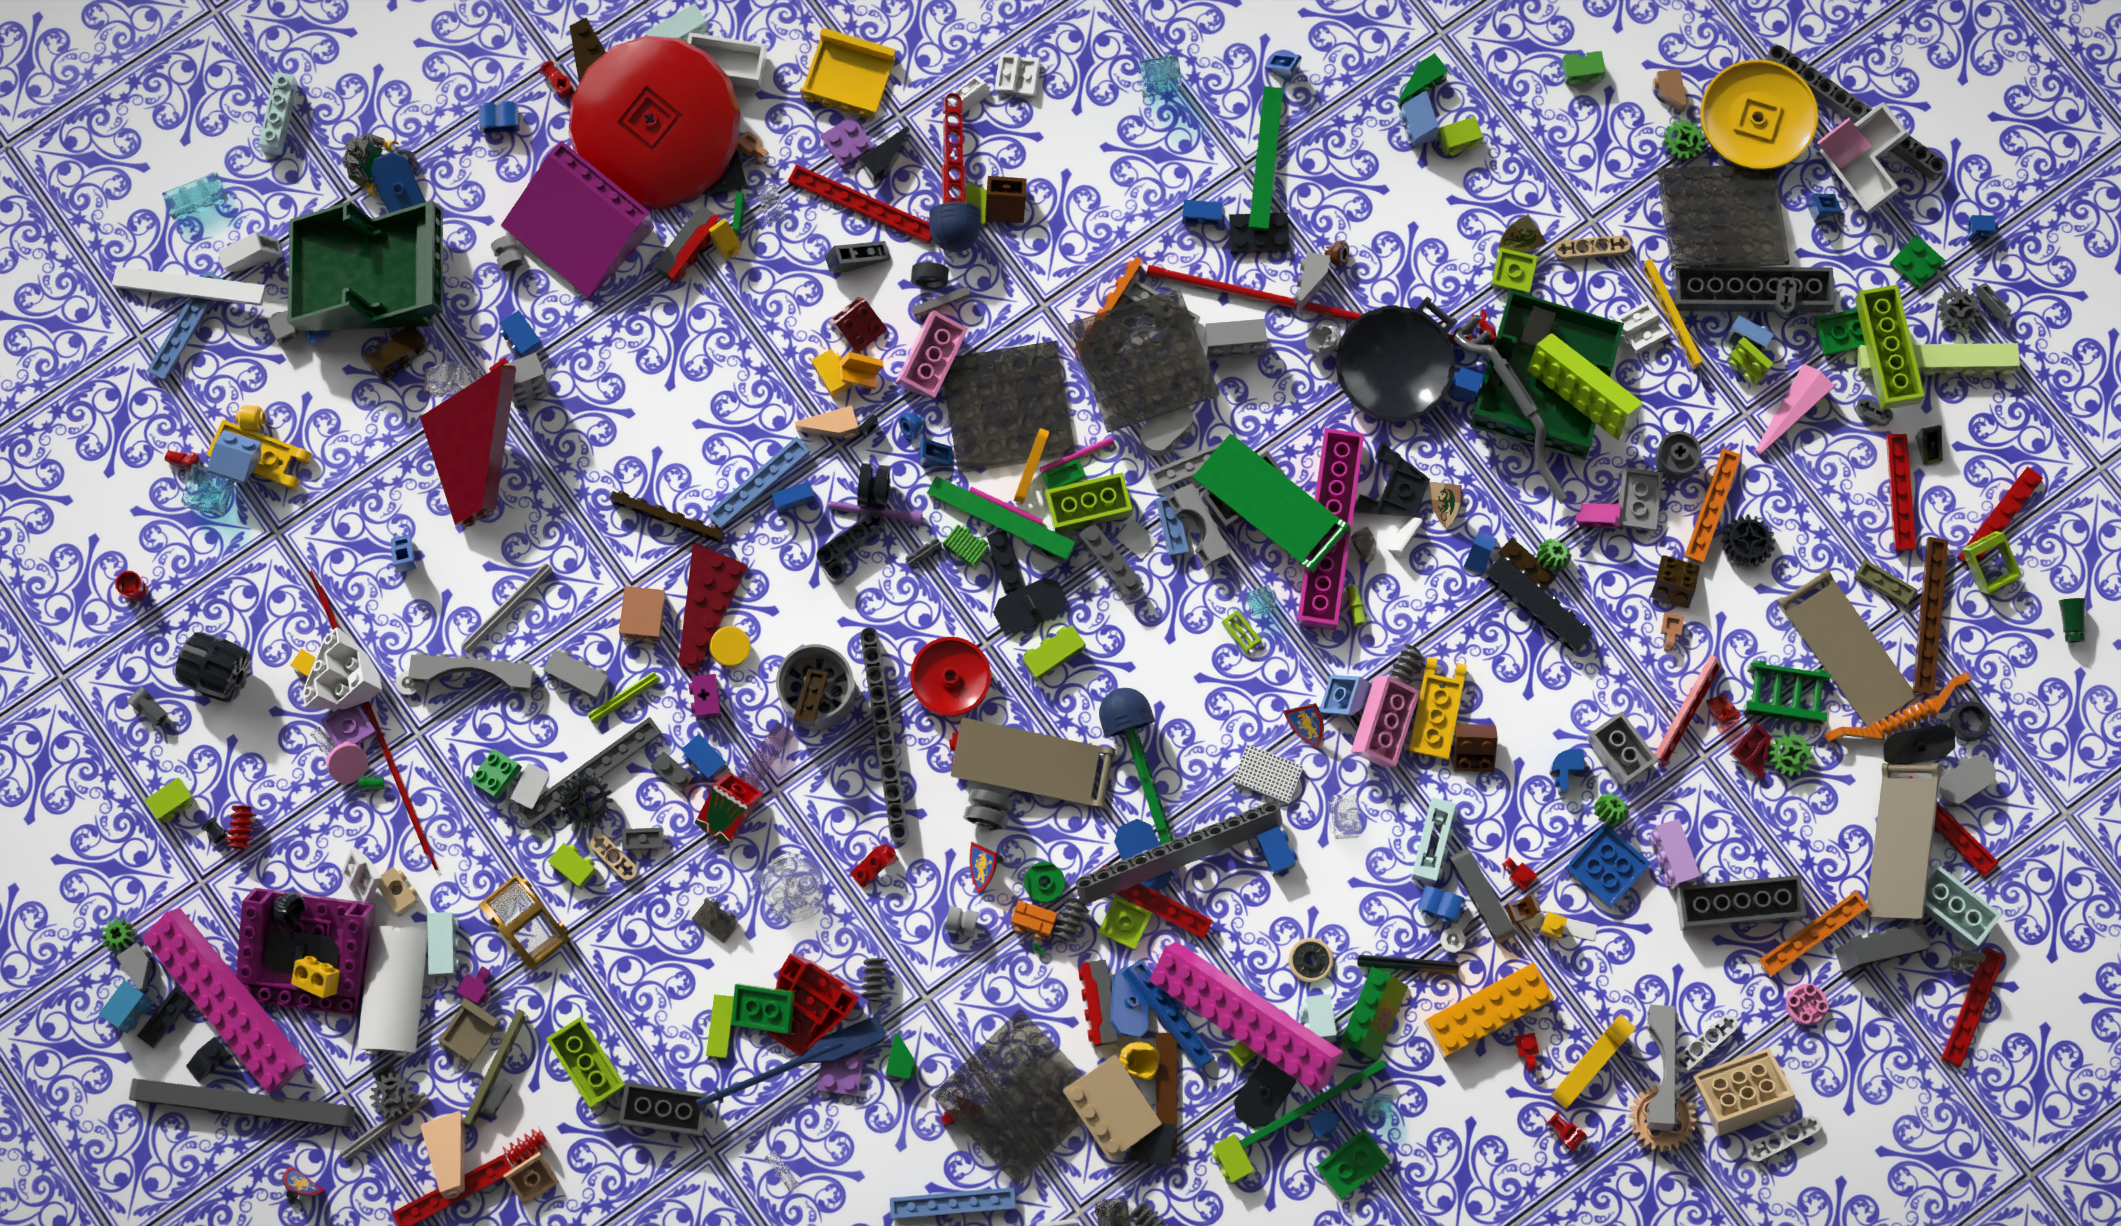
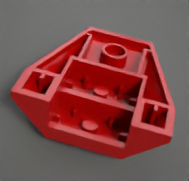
M790 953L779 970L775 989L795 992L791 1033L766 1030L765 1034L800 1056L844 1020L852 1011L859 997L846 982L811 960Z

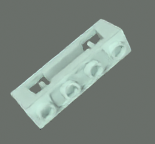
M275 72L258 143L263 153L282 155L298 87V82L292 74Z
M1432 797L1411 878L1435 884L1437 879L1441 880L1444 869L1440 867L1441 861L1446 860L1448 848H1445L1446 841L1451 840L1453 829H1450L1451 821L1455 822L1458 810L1455 809L1456 803ZM1434 813H1437V814H1436L1435 821L1433 822V821H1432L1433 814H1434ZM1443 817H1446L1445 825L1443 824L1441 827L1434 858L1426 857L1424 865L1421 866L1422 858L1427 853L1434 823L1441 825ZM1433 860H1435L1434 868L1431 867Z

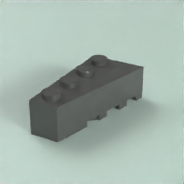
M1914 922L1904 925V929L1898 930V927L1886 929V933L1880 934V931L1869 933L1868 937L1862 938V935L1849 938L1850 942L1835 949L1842 973L1849 972L1857 966L1859 969L1877 963V960L1879 963L1894 959L1895 956L1898 959L1931 948L1925 925L1916 926Z

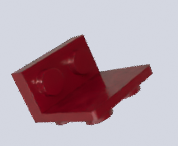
M858 296L828 321L833 328L839 329L856 353H860L887 330L866 299Z

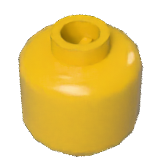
M244 405L240 408L239 412H236L235 421L242 430L260 431L266 425V412L260 406Z

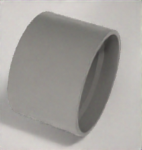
M822 644L801 646L790 652L778 668L776 676L778 697L784 713L794 724L808 730H826L841 723L851 712L856 696L853 673L846 658L834 648ZM816 659H824L821 670L817 669ZM792 669L800 675L799 679L789 675ZM807 669L825 672L832 671L834 676L831 679L828 678L820 707L828 705L830 710L827 713H822L819 710L814 726L794 723V715L799 699L792 704H789L787 699L800 698L802 690L794 693L791 691L792 687L800 685L803 688L806 678L804 672ZM844 674L846 675L847 681L835 683L838 678ZM840 689L842 694L839 697H834L832 695L833 690ZM832 702L840 703L841 705L836 708Z

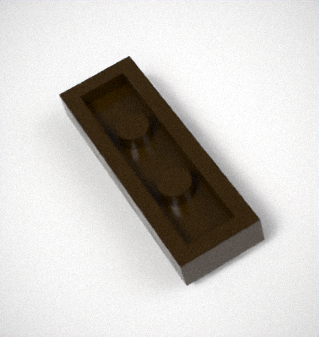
M1513 538L1498 552L1500 556L1510 558L1515 563L1517 569L1520 571L1524 570L1530 576V580L1535 584L1539 583L1545 590L1557 578V575L1553 572L1550 573L1548 568L1543 569L1544 564L1538 563V559Z
M808 669L794 715V723L814 726L829 677L828 672Z

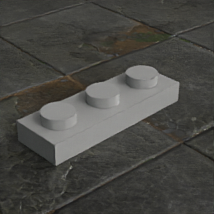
M964 287L916 305L911 310L913 315L918 314L919 317L929 314V310L937 307V310L948 307V302L955 300L956 303L967 300L966 296L970 292L968 287Z

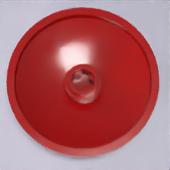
M942 637L929 642L917 653L911 666L910 682L916 699L924 708L936 715L956 717L973 711L983 702L990 688L991 670L985 654L974 643L960 637Z

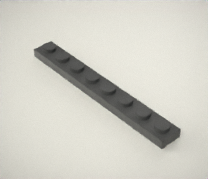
M648 717L541 794L533 809L524 806L517 813L528 828L531 829L559 809L560 806L564 805V803H558L557 800L564 798V796L559 795V791L566 792L562 785L566 784L569 787L571 785L568 781L569 778L575 782L577 781L575 778L576 774L581 779H583V773L588 774V779H590L592 774H595L596 782L599 777L602 778L662 735V732L651 717ZM585 784L584 788L587 789L591 785ZM578 787L571 793L569 801L579 794Z

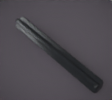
M1358 955L1357 965L1363 967L1457 974L1459 971V963L1451 961Z

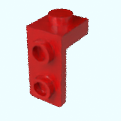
M886 843L876 847L850 874L864 888L885 867L895 864L899 858L895 850Z

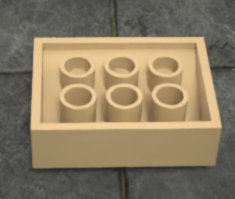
M1770 1048L1693 1074L1694 1082L1710 1122L1718 1136L1795 1109V1094Z
M1116 1054L1063 1089V1092L1109 1161L1162 1124Z

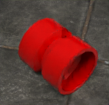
M124 571L116 578V589L125 600L136 603L144 599L147 594V585L136 572Z

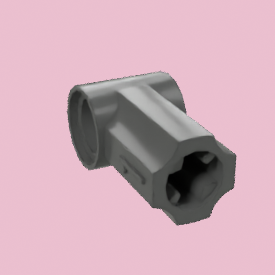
M142 687L127 700L134 709L146 716L156 727L162 724L169 715Z

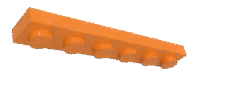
M1136 256L1133 261L1130 260L1125 268V275L1117 279L1115 283L1116 289L1113 293L1109 292L1104 301L1106 303L1103 309L1099 308L1094 316L1095 322L1093 325L1089 324L1084 332L1086 336L1075 345L1074 351L1077 360L1082 362L1122 300L1123 293L1133 278H1136L1143 267V259Z
M1722 448L1684 558L1700 564L1704 563L1741 454Z
M1856 890L1759 959L1758 962L1769 977H1772L1869 906Z

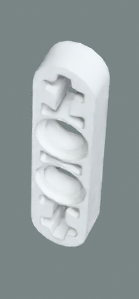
M1729 1014L1722 1016L1678 1054L1679 1060L1682 1061L1687 1057L1684 1054L1685 1052H1687L1691 1059L1685 1063L1686 1069L1675 1065V1072L1680 1074L1686 1073L1732 1034L1738 1026L1736 1018ZM1724 1019L1725 1021H1732L1730 1025L1732 1029L1728 1027L1722 1033L1718 1030L1725 1024ZM1709 1032L1717 1034L1718 1041L1716 1043H1710L1707 1040ZM1694 1045H1699L1703 1049L1701 1056L1693 1055L1691 1049Z
M1813 1115L1806 1116L1752 1143L1746 1150L1747 1158L1752 1162H1760L1814 1135L1821 1128L1820 1120ZM1807 1120L1815 1122L1814 1130L1808 1128L1802 1132L1801 1128L1808 1124ZM1792 1128L1798 1132L1796 1140L1788 1138L1787 1131ZM1770 1138H1777L1779 1140L1780 1146L1778 1149H1773L1769 1146ZM1761 1142H1764L1766 1150L1759 1153L1760 1158L1756 1155L1752 1156V1147H1755L1756 1150L1763 1147Z

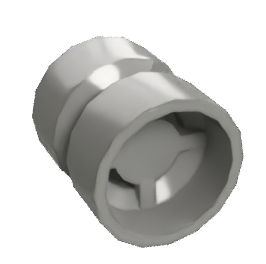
M503 236L491 243V249L494 256L498 257L496 261L502 272L517 269L524 263L520 251L517 250L518 245L514 236Z
M950 906L945 932L953 934L961 932L962 936L973 938L979 912L972 910L963 912L962 908Z

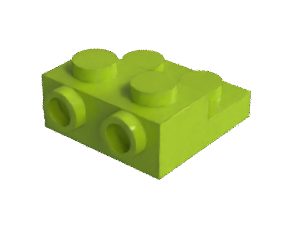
M1745 337L1738 342L1736 348L1727 358L1730 367L1742 373L1744 379L1755 386L1763 380L1773 365V362Z

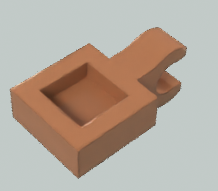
M749 131L738 138L737 148L748 157L753 154L759 164L765 163L767 161L765 157L769 155V152L761 147L762 141Z
M1669 613L1663 614L1660 634L1666 635L1664 650L1672 651L1675 637H1681L1684 616Z

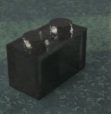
M1533 306L1519 347L1534 352L1536 345L1546 338L1549 332H1554L1557 321L1554 320L1556 313Z

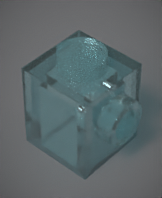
M1269 585L1246 593V601L1252 616L1261 613L1262 615H1267L1273 612V609L1276 607L1278 598L1275 590H1271Z
M1368 1093L1367 1098H1363L1362 1110L1365 1111V1116L1391 1118L1393 1095Z

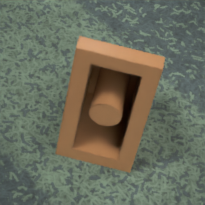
M1681 70L1657 71L1655 78L1652 80L1653 89L1657 90V96L1677 111L1684 112L1687 103Z

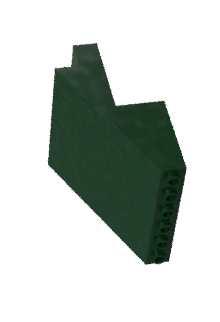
M433 200L375 218L369 217L351 201L290 219V228L288 230L289 279L287 320L298 331L433 326V315L443 312V208Z
M1510 290L1493 347L1499 352L1502 359L1507 360L1539 409L1538 414L1546 426L1545 449L1585 461L1591 446L1596 423L1528 371L1536 345L1552 333L1610 377L1624 323ZM1490 358L1470 427L1535 446L1536 428L1530 418L1527 419L1493 368L1494 363Z

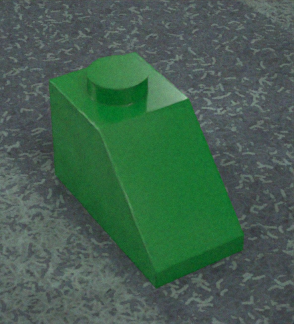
M895 1033L885 1074L887 1077L910 1082L911 1077L916 1076L918 1065H914L915 1060L900 1035Z

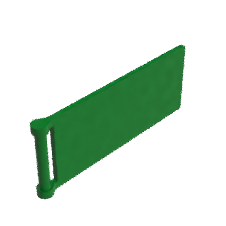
M1232 434L1225 438L1193 475L1195 481L1292 556L1310 573H1314L1317 570L1316 566L1341 537L1351 530L1349 524L1335 516ZM1336 524L1339 529L1311 561L1305 559Z

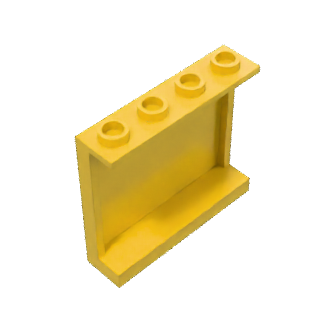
M822 27L820 41L804 86L800 88L801 97L809 102H820L829 108H840L845 113L854 112L862 118L869 119L870 117L875 119L896 59V49Z

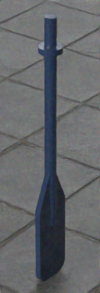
M867 1018L822 1037L807 1053L799 1058L725 1089L719 1090L718 1087L714 1088L713 1094L696 1100L697 1106L701 1108L715 1101H718L719 1104L724 1103L723 1098L806 1063L838 1061L881 1043L886 1037L885 1030L877 1018Z

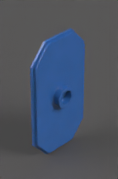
M391 152L374 159L370 174L388 213L426 202L405 157Z
M1139 819L1119 826L1114 840L1122 860L1160 846L1151 824ZM1172 871L1144 881L1141 884L1155 891L1168 886Z
M1122 967L1112 976L1110 1023L1119 1035L1139 1039L1149 1031L1150 1004L1125 972L1127 968Z

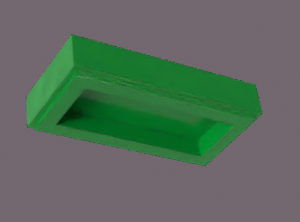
M736 192L732 225L736 236L742 234L745 196L739 192Z
M1076 459L1043 473L1042 478L1049 490L1076 483L1085 479L1086 475L1079 460Z

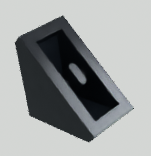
M1936 425L1921 428L1915 438L1923 465L1943 461L1942 426Z

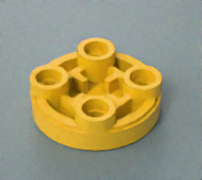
M734 626L723 627L711 638L710 652L720 666H738L746 660L750 653L751 644L749 637L740 628Z

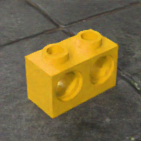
M306 956L304 959L295 961L291 984L325 998L336 994L340 971L334 969L330 964L321 963L314 957Z

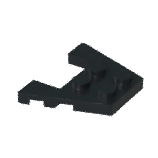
M1381 441L1374 459L1393 466L1380 501L1360 494L1354 507V513L1415 517L1430 479L1411 463L1409 464L1399 453L1394 452L1388 447V444Z

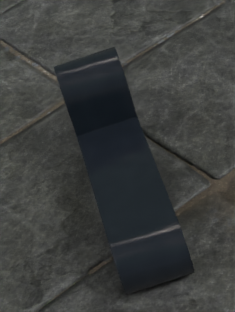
M872 513L818 549L816 553L817 562L833 584H841L846 580V569L841 560L884 531V519L880 514ZM872 522L879 523V526H872ZM862 532L864 536L861 539H857L854 537V534ZM840 543L848 545L844 550L838 549L837 546ZM824 554H829L831 556V558L828 561H823L820 559L821 556ZM834 570H841L843 572L839 577L832 575Z

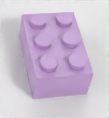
M1678 818L1655 826L1650 833L1649 841L1651 847L1655 848L1658 854L1656 860L1658 866L1664 870L1663 879L1666 886H1669L1672 891L1677 889L1678 886L1694 884L1700 877V873L1680 819Z

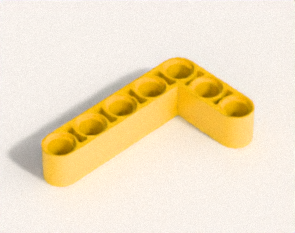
M1620 1014L1550 1096L1567 1109L1637 1027Z

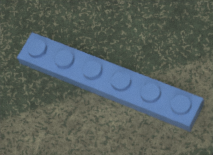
M207 270L203 275L204 278L224 280ZM190 297L146 370L149 374L163 381L167 380L214 300Z
M796 436L707 513L708 517L721 529L805 458L810 453L808 447Z
M1014 1187L889 1198L891 1219L1016 1209Z

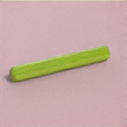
M651 672L588 713L591 722L596 723L658 683L659 678L657 674Z

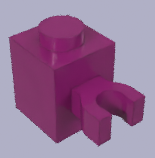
M481 966L475 978L466 974L456 992L480 1007L482 1003L485 1004L491 995L489 992L491 989L484 984L491 972Z

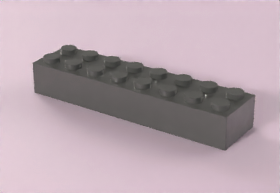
M1675 266L1672 273L1673 302L1678 311L1777 312L1775 304L1778 283L1782 278L1790 277L1796 282L1795 306L1792 312L1830 313L1835 305L1833 267ZM1788 283L1782 286L1785 287V294H1787L1791 287H1788ZM1784 299V302L1782 304L1785 310H1787V308L1789 307L1786 304L1787 299Z

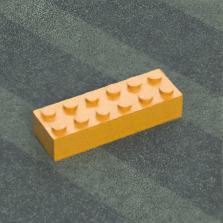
M1533 962L1427 1018L1424 1021V1025L1443 1059L1551 1003L1554 997Z

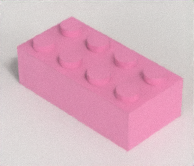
M1390 676L1375 677L1351 752L1381 767H1396L1420 691Z

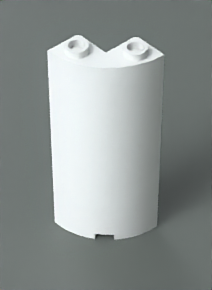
M393 926L370 927L357 1048L365 1050V1054L378 1055V1052L389 1051L395 1052L394 1056L407 1057L409 1053H416L428 930L410 927L394 928Z

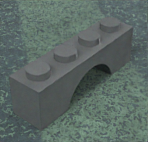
M1095 523L1078 534L1080 544L1090 556H1093L1104 567L1114 582L1115 587L1127 601L1143 590L1144 583Z

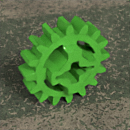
M1680 119L1679 124L1673 121L1671 126H1667L1666 132L1663 134L1664 140L1662 145H1667L1665 152L1670 151L1671 158L1676 155L1677 161L1684 157L1685 162H1687L1689 156L1695 159L1696 154L1700 155L1702 152L1701 148L1705 146V143L1702 142L1705 140V135H1700L1703 129L1696 128L1698 123L1691 125V120L1689 119L1687 123H1684L1683 119ZM1674 133L1675 139L1672 141L1671 136ZM1696 139V146L1693 147V141Z
M1784 733L1781 739L1777 737L1774 740L1776 744H1771L1770 748L1774 751L1768 753V756L1773 757L1770 760V764H1776L1774 770L1780 769V775L1787 772L1788 777H1791L1793 773L1798 777L1801 771L1805 773L1808 770L1806 766H1811L1812 762L1808 759L1814 757V754L1809 753L1812 746H1806L1808 740L1802 741V735L1795 738L1794 733H1791L1789 737ZM1782 745L1783 752L1778 755L1779 747ZM1788 752L1790 754H1796L1794 757L1786 756ZM1804 755V760L1800 765L1799 758Z

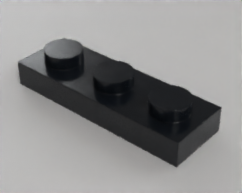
M999 531L986 535L1004 593L1024 587L1007 533Z
M175 986L137 1034V1037L155 1049L192 1002L191 998Z

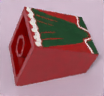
M729 772L714 784L694 823L703 831L714 835L720 842L729 844L737 837L764 793Z

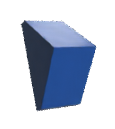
M1274 52L1265 68L1291 83L1300 69L1302 57L1298 54Z
M1814 193L1807 203L1814 222L1843 212L1835 194Z
M921 438V466H952V446Z
M1479 531L1463 567L1482 575L1497 538Z

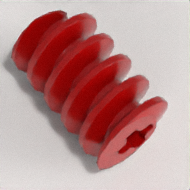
M233 805L231 809L235 813L230 814L233 821L229 822V826L232 829H229L227 832L231 837L226 839L230 844L226 846L235 849H250L252 846L247 844V841H252L253 838L248 836V833H253L255 830L249 828V825L256 824L250 818L256 817L257 814L252 812V809H254L252 807Z
M539 1126V1132L531 1129V1137L524 1133V1141L516 1138L517 1145L510 1142V1150L504 1146L502 1147L512 1165H520V1160L525 1162L528 1160V1155L530 1157L535 1155V1151L542 1154V1146L547 1150L550 1149L549 1142Z

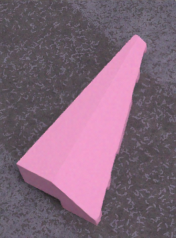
M1806 364L1801 367L1755 450L1759 456L1833 390L1835 385L1821 371Z

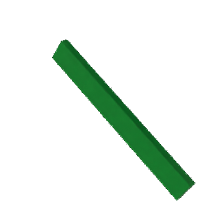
M1264 86L1249 221V229L1268 231L1283 95V88Z
M938 476L934 478L927 491V495L1065 561L1069 559L1076 546V542Z
M1383 1060L1376 1062L1240 1140L1243 1150L1384 1070L1386 1064Z

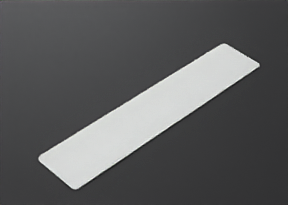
M1540 912L1534 918L1519 923L1541 928L1546 913ZM1568 918L1563 934L1594 941L1597 925Z

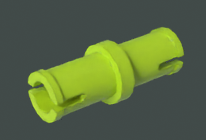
M1355 584L1347 586L1346 591L1349 599L1348 608L1352 612L1354 626L1358 627L1365 625L1367 622L1363 611L1364 602L1361 601L1359 587Z

